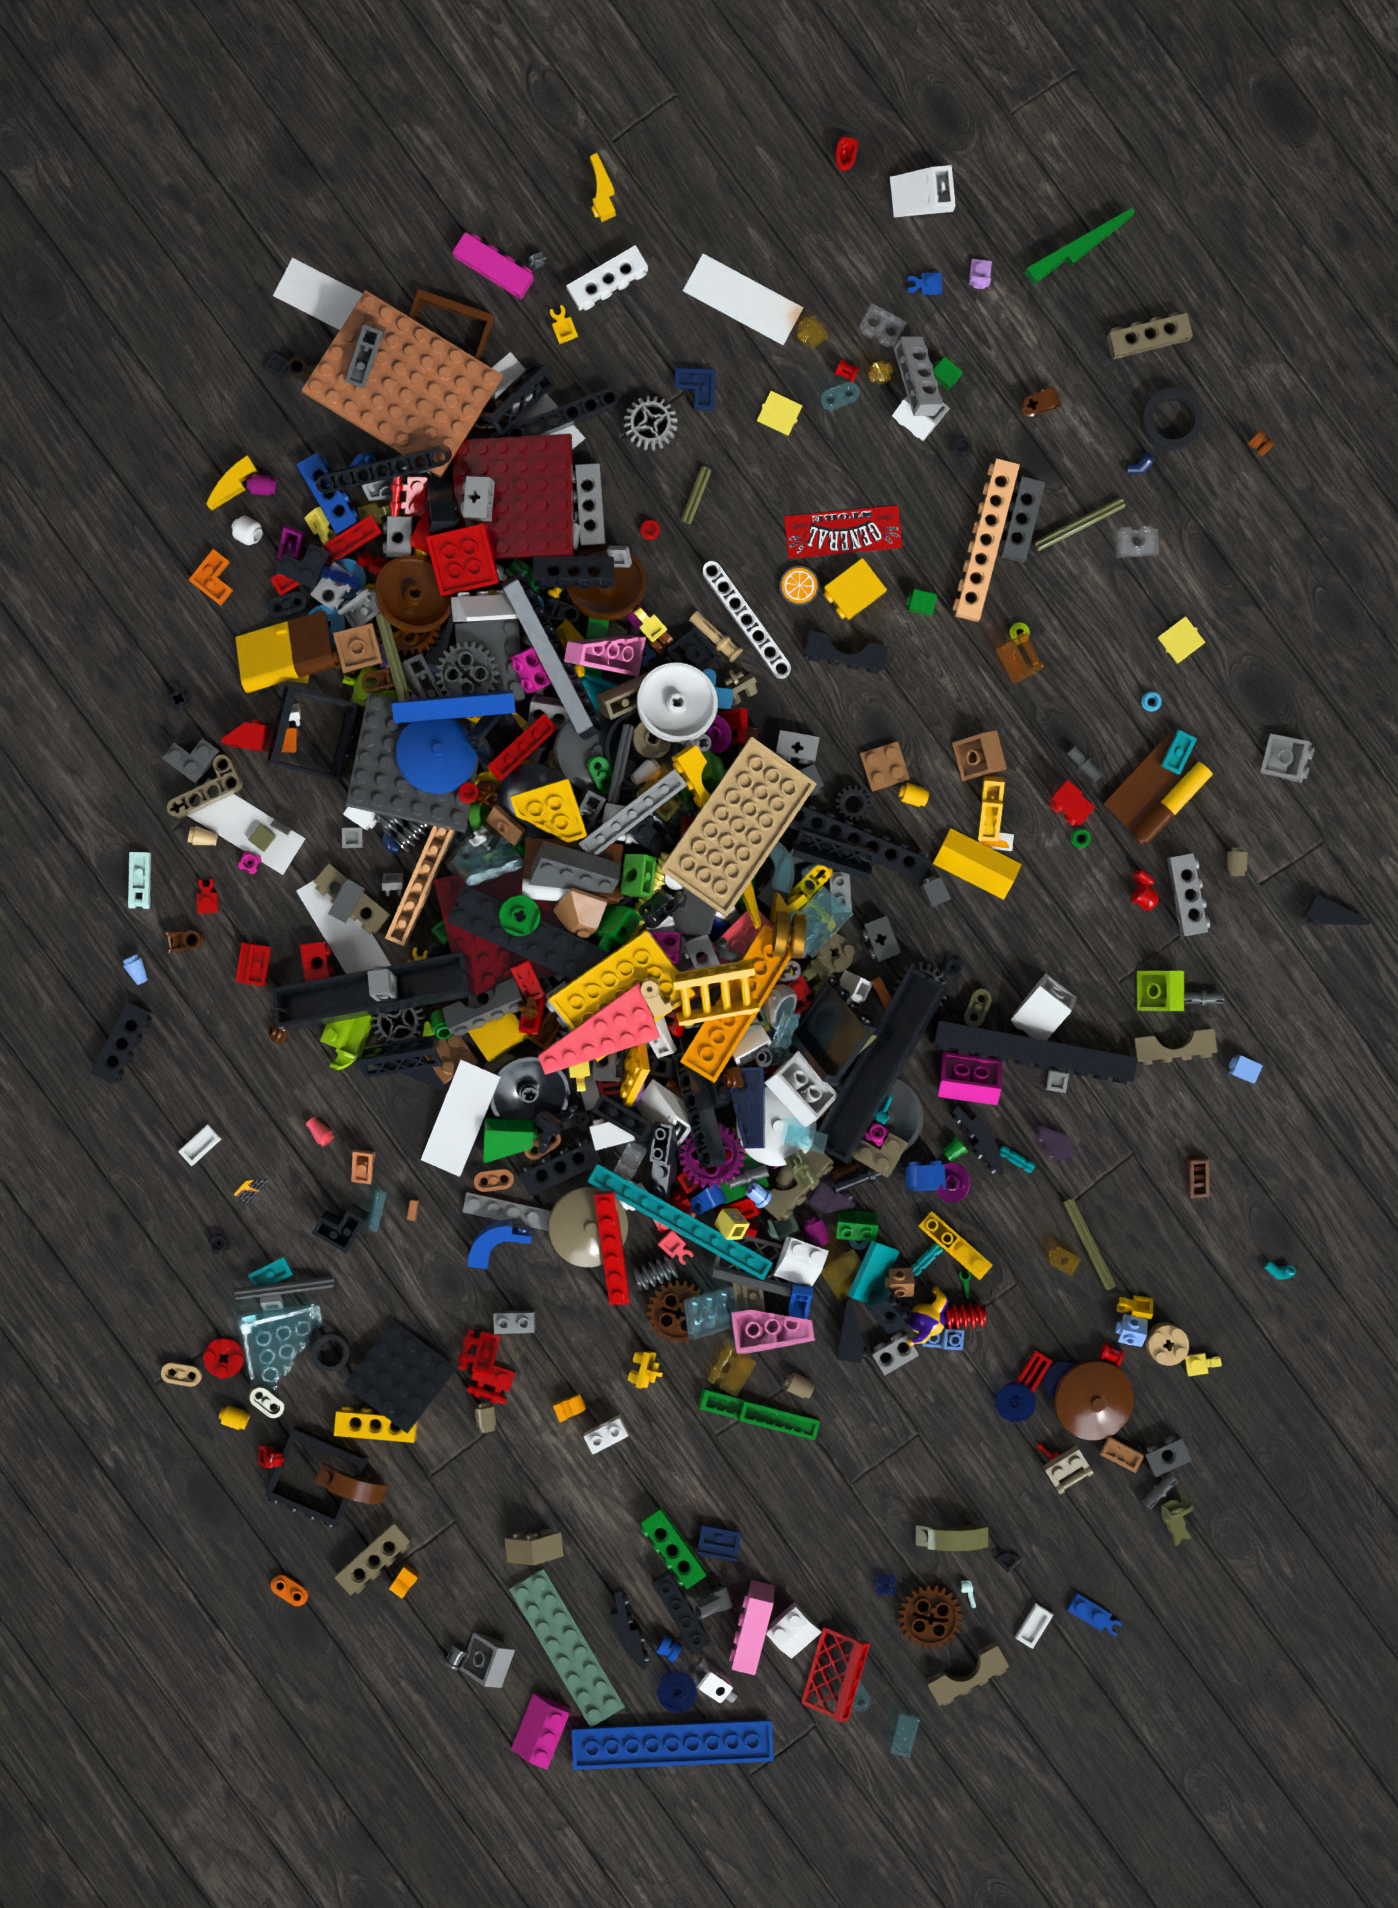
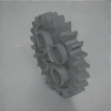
M465 641L463 647L461 642H457V649L451 645L449 646L451 652L443 651L446 658H439L442 665H436V668L441 671L436 673L435 676L441 677V680L436 683L443 684L440 692L447 691L445 696L466 693L465 685L467 683L472 685V694L488 693L491 690H497L494 683L500 682L499 679H496V675H500L501 672L496 671L495 668L499 667L500 664L493 663L497 657L489 656L491 650L488 649L484 652L485 645H480L477 648V642H473L470 646V642ZM466 654H469L472 659L469 665L464 663ZM458 661L462 668L458 667L455 662ZM481 668L486 671L484 679L478 676V671ZM453 669H456L458 672V677L455 680L450 675ZM464 670H470L469 674L471 677L466 678L467 673ZM472 678L478 681L481 684V687H479Z

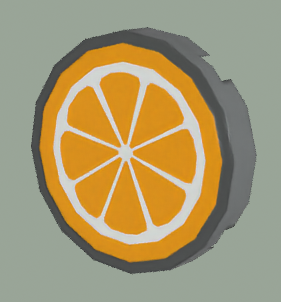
M794 566L782 575L779 583L780 593L789 604L805 606L811 603L817 596L819 580L810 568Z

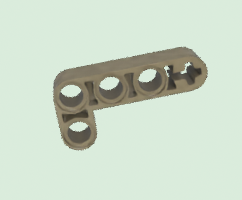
M225 755L215 757L213 767L218 778L170 800L167 804L168 813L176 818H184L240 791L243 782L233 760ZM227 760V768L221 770L219 767L220 762ZM235 778L236 785L232 788H229V779ZM217 786V795L211 796L210 789ZM195 795L200 796V802L197 805L192 804V798ZM177 804L182 806L179 808V813L174 811L177 808Z

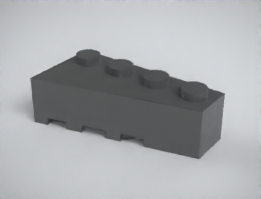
M543 841L530 868L529 885L564 889L574 888L583 891L612 894L619 881L620 863Z

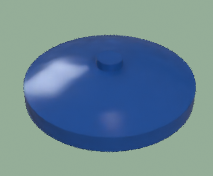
M451 718L411 722L400 734L395 751L396 763L402 776L415 788L433 794L452 792L467 782L474 771L477 754L471 748L466 738L468 734L466 728Z

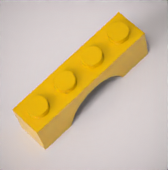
M689 745L671 757L674 762L672 765L679 774L681 773L687 783L685 787L692 791L695 796L693 798L694 802L701 808L711 795L705 790L701 779L702 771L707 761L697 745Z

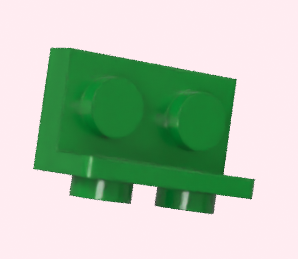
M838 1209L837 1239L876 1242L878 1231L877 1212Z

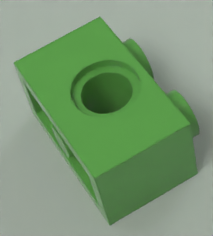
M625 854L621 882L622 895L652 898L656 857L645 854Z

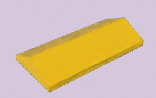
M950 828L932 863L1003 900L1022 865Z

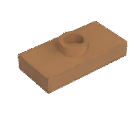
M498 805L492 808L486 820L513 846L519 845L526 832L525 828Z
M1112 1437L1106 1439L1099 1453L1134 1473L1138 1470L1145 1456Z

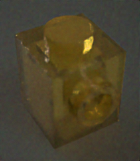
M814 315L811 318L805 317L798 323L797 338L803 345L806 344L811 351L828 338V333Z

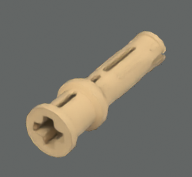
M698 611L692 615L689 621L717 645V650L722 651L730 658L729 661L731 663L742 653V648H738L730 640L729 636H724Z

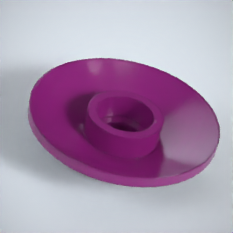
M716 714L713 723L705 734L711 739L709 751L721 753L729 748L732 741V733L726 720Z
M946 1163L944 1164L946 1190H941V1186H939V1189H936V1193L942 1200L956 1203L963 1200L968 1194L970 1178L965 1168L960 1164Z

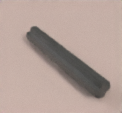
M628 724L623 725L607 799L608 802L617 804L634 730V727Z

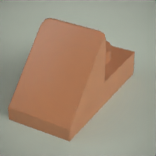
M353 1149L351 1182L372 1183L373 1163L376 1153Z

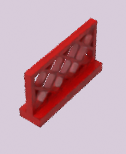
M826 1626L823 1627L801 1704L834 1718L833 1720L840 1723L847 1721L855 1699L870 1642L860 1641ZM827 1633L833 1635L836 1644L830 1647L826 1642ZM846 1641L854 1644L852 1652L846 1654L842 1643ZM838 1646L843 1657L834 1660L830 1650ZM827 1652L831 1663L823 1666L820 1657L821 1654ZM844 1659L847 1669L845 1672L840 1673L836 1663ZM832 1665L837 1676L829 1680L825 1668ZM821 1671L825 1682L817 1685L815 1675ZM839 1679L841 1690L835 1693L831 1682ZM827 1684L831 1696L824 1699L819 1688ZM813 1691H816L820 1700L815 1704L808 1701L809 1695ZM833 1698L836 1704L834 1712L828 1710L825 1701Z

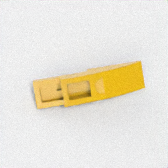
M932 1211L919 1225L924 1232L979 1280L993 1266Z

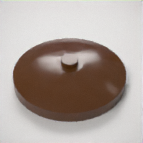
M611 545L591 547L581 552L578 556H608L607 549ZM630 553L632 561L630 567H614V587L608 589L569 587L566 589L568 597L578 611L590 618L604 621L623 618L632 613L644 598L646 575L643 566ZM575 571L569 573L572 576L578 575ZM595 571L589 573L592 576L598 575Z
M415 555L395 558L388 562L377 576L374 585L376 605L383 617L401 630L413 633L434 630L445 622L452 611L451 597H455L454 593L440 596L432 561L427 558Z
M1088 1360L1071 1367L1061 1377L1054 1395V1408L1060 1423L1071 1434L1085 1440H1101L1117 1433L1128 1421L1134 1403L1133 1389L1126 1375L1113 1364L1102 1360Z

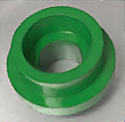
M1079 828L1071 834V843L1076 848H1085L1091 841L1090 833L1086 829ZM1078 835L1084 837L1083 842L1077 840Z

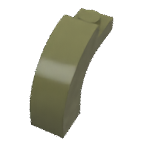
M919 1524L916 1525V1545L939 1551L978 1550L988 1547V1527L973 1524L963 1527H936Z

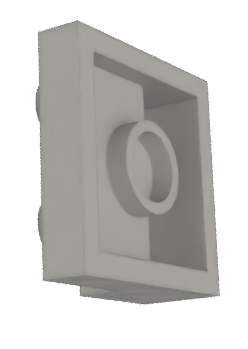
M1270 734L1261 773L1302 783L1303 778L1307 779L1309 774V767H1306L1308 759H1312L1314 754V748L1311 747L1312 744L1305 740Z

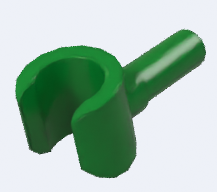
M967 1270L968 1278L963 1279L960 1271L958 1277L963 1282L965 1298H970L968 1280L971 1278V1273Z

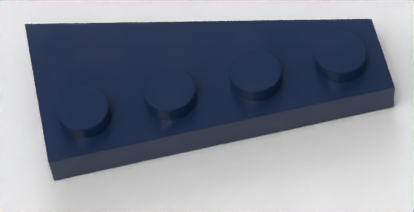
M740 1068L744 1087L729 1089L732 1095L733 1107L737 1115L744 1149H765V1068Z

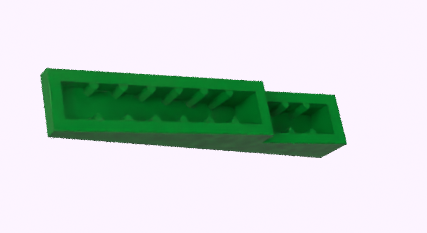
M1131 208L1029 266L1025 271L1026 276L1036 285L1064 261L1071 267L1132 218L1135 213L1134 209Z
M704 1387L702 1388L698 1403L700 1410L811 1440L816 1439L820 1420Z

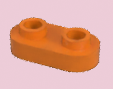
M286 1574L276 1575L271 1582L272 1591L294 1606H301L308 1599L309 1593L307 1588ZM277 1583H283L284 1588L280 1589ZM299 1593L301 1599H296L294 1594Z

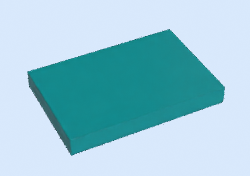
M871 1241L848 1296L868 1303L869 1294L884 1288L885 1277H888L889 1269L893 1268L900 1251Z

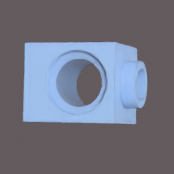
M1237 1055L1236 1058H1232L1229 1064V1073L1255 1084L1263 1065L1244 1056Z

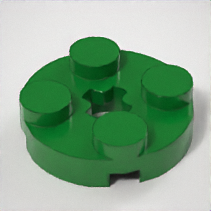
M519 895L511 897L503 903L499 918L501 925L508 933L514 936H524L537 928L540 922V911L531 898ZM520 910H522L523 915H525L526 917L525 919H521L520 922L516 921L517 917L514 916V913H518Z

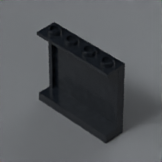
M821 974L820 978L825 984L797 1024L783 1030V1032L823 1082L837 1084L877 1028L871 1022L872 1019L861 1010V1005L850 997L851 993L841 986V982L837 977Z

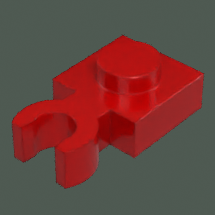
M363 551L362 556L358 558L357 564L369 567L368 571L378 576L381 569L390 561L379 556L374 558L368 552Z
M199 879L198 885L202 893L197 894L198 914L219 913L218 893H212V889L215 886L214 879H210L208 887H205L203 880Z

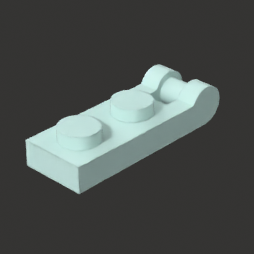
M129 852V908L143 907V909H150L151 853ZM136 893H143L142 899H136Z

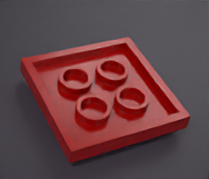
M485 523L426 537L440 596L500 582Z

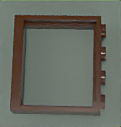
M418 289L409 317L416 322L424 303L486 325L475 358L481 361L495 322V316Z

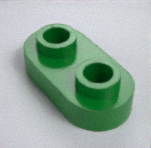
M599 755L592 756L587 762V770L596 789L606 794L610 790L613 772L605 758ZM598 762V767L594 768V764ZM606 779V784L602 785V781Z

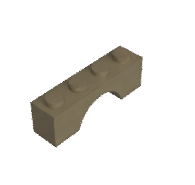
M1213 1028L1192 1030L1188 1040L1182 1046L1175 1049H1168L1162 1046L1156 1037L1152 1035L1132 1038L1134 1057L1138 1058L1137 1062H1140V1065L1153 1064L1152 1060H1160V1063L1172 1062V1058L1180 1057V1061L1191 1060L1193 1055H1200V1058L1212 1057V1053H1217L1215 1029Z
M815 1144L805 1153L819 1179L823 1175L829 1174L833 1169L832 1165L834 1162ZM820 1181L803 1191L799 1185L786 1191L772 1189L771 1200L764 1208L780 1222L787 1220L792 1215L793 1208L796 1205H801L806 1199L805 1195L810 1189L814 1190Z
M996 1641L978 1650V1663L970 1674L955 1677L942 1670L926 1679L927 1685L939 1706L950 1704L954 1701V1697L960 1694L962 1696L966 1695L972 1690V1687L984 1685L989 1681L990 1677L1002 1675L1007 1671L1006 1668L1009 1665Z

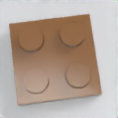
M372 623L333 633L343 673L383 663Z
M898 742L860 753L871 792L910 780Z
M451 1034L449 1038L438 1041L436 1050L442 1063L441 1066L432 1068L444 1084L453 1080L460 1060L474 1066L478 1065L477 1059L461 1036ZM432 1055L425 1056L428 1061L434 1060Z

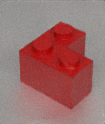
M1068 780L1063 782L1047 800L1050 803L1049 807L1057 814L1059 812L1065 816L1064 820L1071 826H1080L1095 809V806L1082 796L1083 792Z

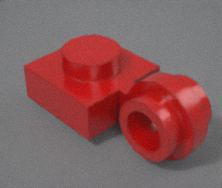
M267 1444L258 1445V1465L264 1468L282 1466V1462H284L282 1453L275 1452L274 1447Z

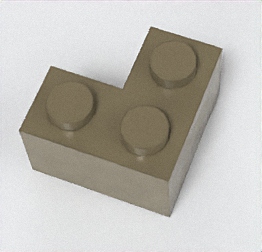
M551 1528L542 1529L539 1534L529 1533L525 1535L524 1532L512 1533V1537L505 1538L507 1563L537 1565L564 1556L561 1532H553Z

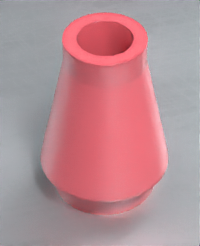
M312 1117L306 1123L315 1141L322 1147L326 1146L335 1137L332 1134L333 1131L317 1120L316 1117Z

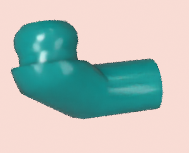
M1271 1260L1264 1266L1278 1280L1289 1279L1296 1272L1292 1265L1277 1267Z

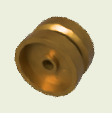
M777 911L772 930L773 956L783 957L789 945L790 957L802 958L806 937V914L795 913L790 925L789 914Z

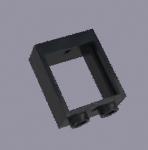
M512 713L485 715L468 732L466 738L471 748L475 750L480 758V762L486 767L523 731ZM497 723L505 739L493 751L485 736Z

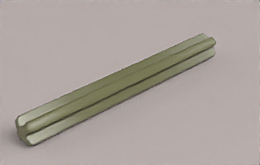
M1118 498L1036 540L1034 545L1038 551H1041L1123 509L1126 506L1122 498Z
M379 613L376 615L398 699L399 701L411 700L391 625Z
M1069 1198L1065 1200L1063 1204L1105 1289L1110 1290L1114 1288L1116 1284L1074 1199Z

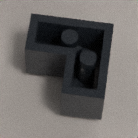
M310 543L303 561L289 554H284L276 573L315 589L323 577L333 552Z
M352 1204L347 1210L343 1219L326 1210L317 1222L312 1234L347 1253L354 1244L370 1213L355 1204Z

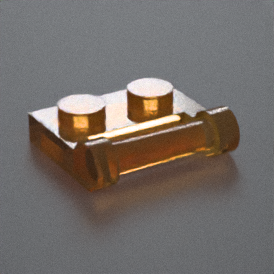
M1027 631L995 648L1013 684L1045 667L1033 649ZM1021 643L1033 664L1029 668L1026 666L1017 648V645Z

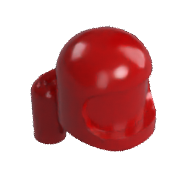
M1142 869L1136 870L1132 877L1135 879L1134 881L1138 887L1129 901L1132 904H1138L1143 910L1148 911L1157 905L1159 896L1149 886L1154 884L1153 877Z

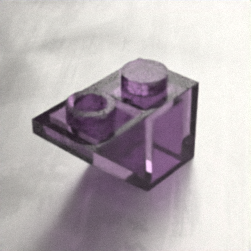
M1040 1125L1036 1126L1037 1132H1035L1038 1142H1043L1046 1148L1043 1152L1048 1162L1052 1161L1053 1164H1057L1076 1155L1069 1136Z
M821 1180L808 1199L811 1204L825 1213L855 1206V1203L852 1201L854 1197L845 1191L842 1194H834L830 1186L831 1183L828 1180L826 1183Z

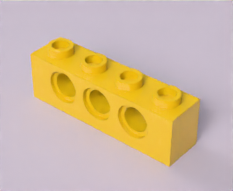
M342 1406L341 1409L336 1411L334 1436L414 1443L416 1440L417 1422L407 1434L402 1429L394 1430L391 1426V1421L380 1412H373L374 1409L361 1408L360 1411L353 1410L354 1407ZM353 1417L359 1418L361 1426H354L351 1419ZM378 1419L381 1422V1427L374 1428L371 1421Z

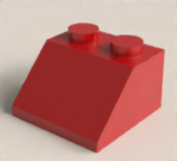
M251 720V723L244 722L223 737L221 743L227 746L267 753L271 729L263 721Z

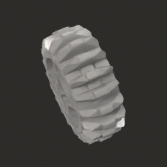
M646 396V402L639 398L640 405L633 402L632 407L634 410L631 408L627 409V413L631 416H624V420L628 421V423L624 424V428L629 429L626 435H633L630 438L631 443L638 440L636 444L638 448L643 443L644 450H647L648 445H651V449L654 451L655 444H658L661 449L663 448L662 441L666 444L670 443L667 436L670 438L675 437V434L671 431H677V426L672 424L677 423L678 420L671 417L676 412L675 410L669 411L671 404H667L664 407L665 399L657 403V396H654L653 401H650V397ZM648 408L657 409L663 414L653 415ZM642 411L644 420L634 427L635 418ZM647 416L649 419H652V421H655L654 430L652 427L646 426L648 424ZM664 420H667L668 423L665 431L659 435L657 427ZM648 431L654 438L643 437L638 432Z

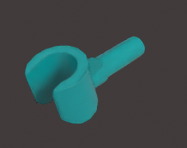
M891 1096L887 1097L884 1106L876 1115L877 1121L882 1125L890 1118L886 1111L893 1097Z

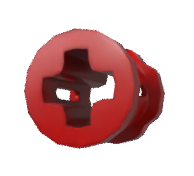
M841 359L835 375H841L853 383L860 367L850 365L844 359Z
M1105 1342L1099 1359H1107L1114 1362L1116 1366H1119L1123 1360L1125 1349L1121 1348L1119 1350Z

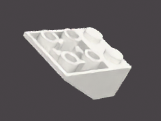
M952 165L930 167L890 177L894 217L954 211L955 195Z
M652 1079L641 1095L639 1102L635 1105L642 1115L651 1122L655 1123L658 1121L674 1125L677 1147L679 1148L691 1131L684 1101Z

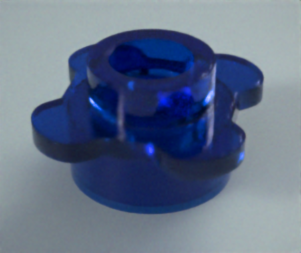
M879 1575L876 1578L878 1582L876 1592L878 1595H894L896 1593L894 1588L895 1576Z

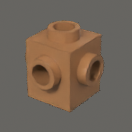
M913 1268L889 1269L888 1277H885V1288L890 1287L899 1297L914 1296Z

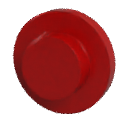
M646 520L640 526V533L644 539L653 540L658 537L660 527L656 521Z

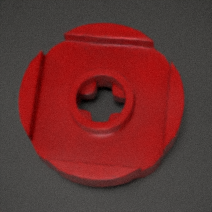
M218 1338L207 1346L203 1360L206 1369L212 1375L223 1379L232 1377L241 1370L245 1355L243 1347L236 1340ZM220 1353L224 1355L227 1353L229 1355L227 1358L228 1363L220 1361Z

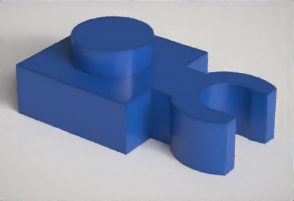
M921 273V279L915 276L907 278V282L912 281L915 283L914 287H908L907 292L914 293L921 289V295L942 294V273Z

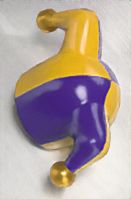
M938 1287L932 1289L933 1295L936 1296V1300L932 1304H918L912 1309L909 1323L911 1329L918 1334L914 1338H908L907 1345L923 1344L931 1336L939 1334L944 1329L946 1323L944 1311L949 1299Z

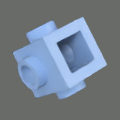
M1124 1314L1121 1322L1118 1321L1116 1326V1333L1119 1334L1118 1342L1142 1347L1147 1336L1148 1319Z

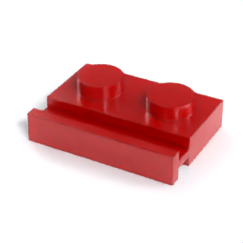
M241 943L236 983L266 986L271 947Z

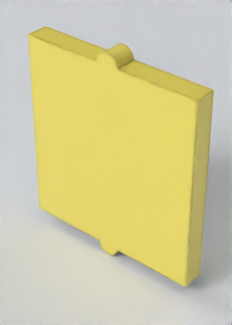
M771 391L765 404H762L763 409L757 422L789 436L794 423H797V417L802 405Z
M1186 616L1158 637L1166 649L1165 652L1169 653L1177 664L1206 643L1197 632L1198 629L1193 627Z

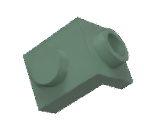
M793 1213L787 1220L782 1222L778 1219L767 1221L769 1235L772 1239L775 1238L779 1242L785 1240L786 1237H791L801 1232Z

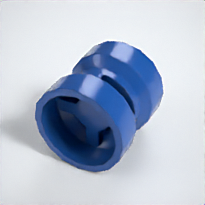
M664 1635L656 1649V1653L665 1655L669 1661L674 1662L683 1644L671 1640V1637Z

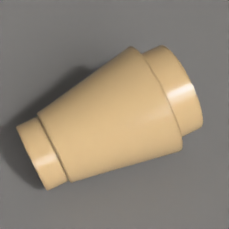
M198 826L190 827L188 842L192 843V845L216 846L218 834Z

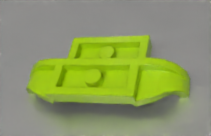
M373 1015L326 1024L320 1041L335 1047V1052L338 1053L336 1060L330 1063L329 1067L342 1070L356 1060L360 1047H364L372 1027L371 1024L374 1022L372 1019Z

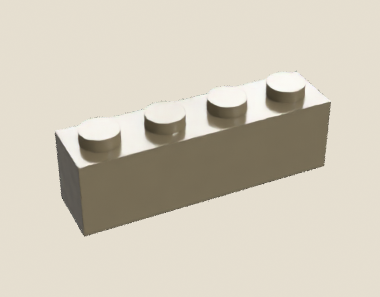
M651 671L596 695L600 713L612 720L636 709L639 688L644 678Z

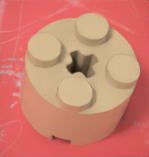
M1160 1322L1153 1325L1145 1338V1347L1150 1356L1158 1363L1171 1366L1180 1363L1187 1357L1189 1341L1186 1334L1178 1326L1169 1322ZM1166 1340H1169L1171 1343L1166 1348L1164 1344H1166Z

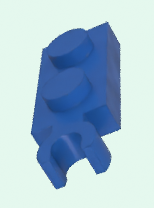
M1078 1592L1067 1608L1068 1612L1100 1631H1103L1106 1627L1109 1633L1114 1636L1117 1633L1112 1630V1626L1114 1624L1122 1626L1118 1619H1110L1112 1616L1111 1612Z

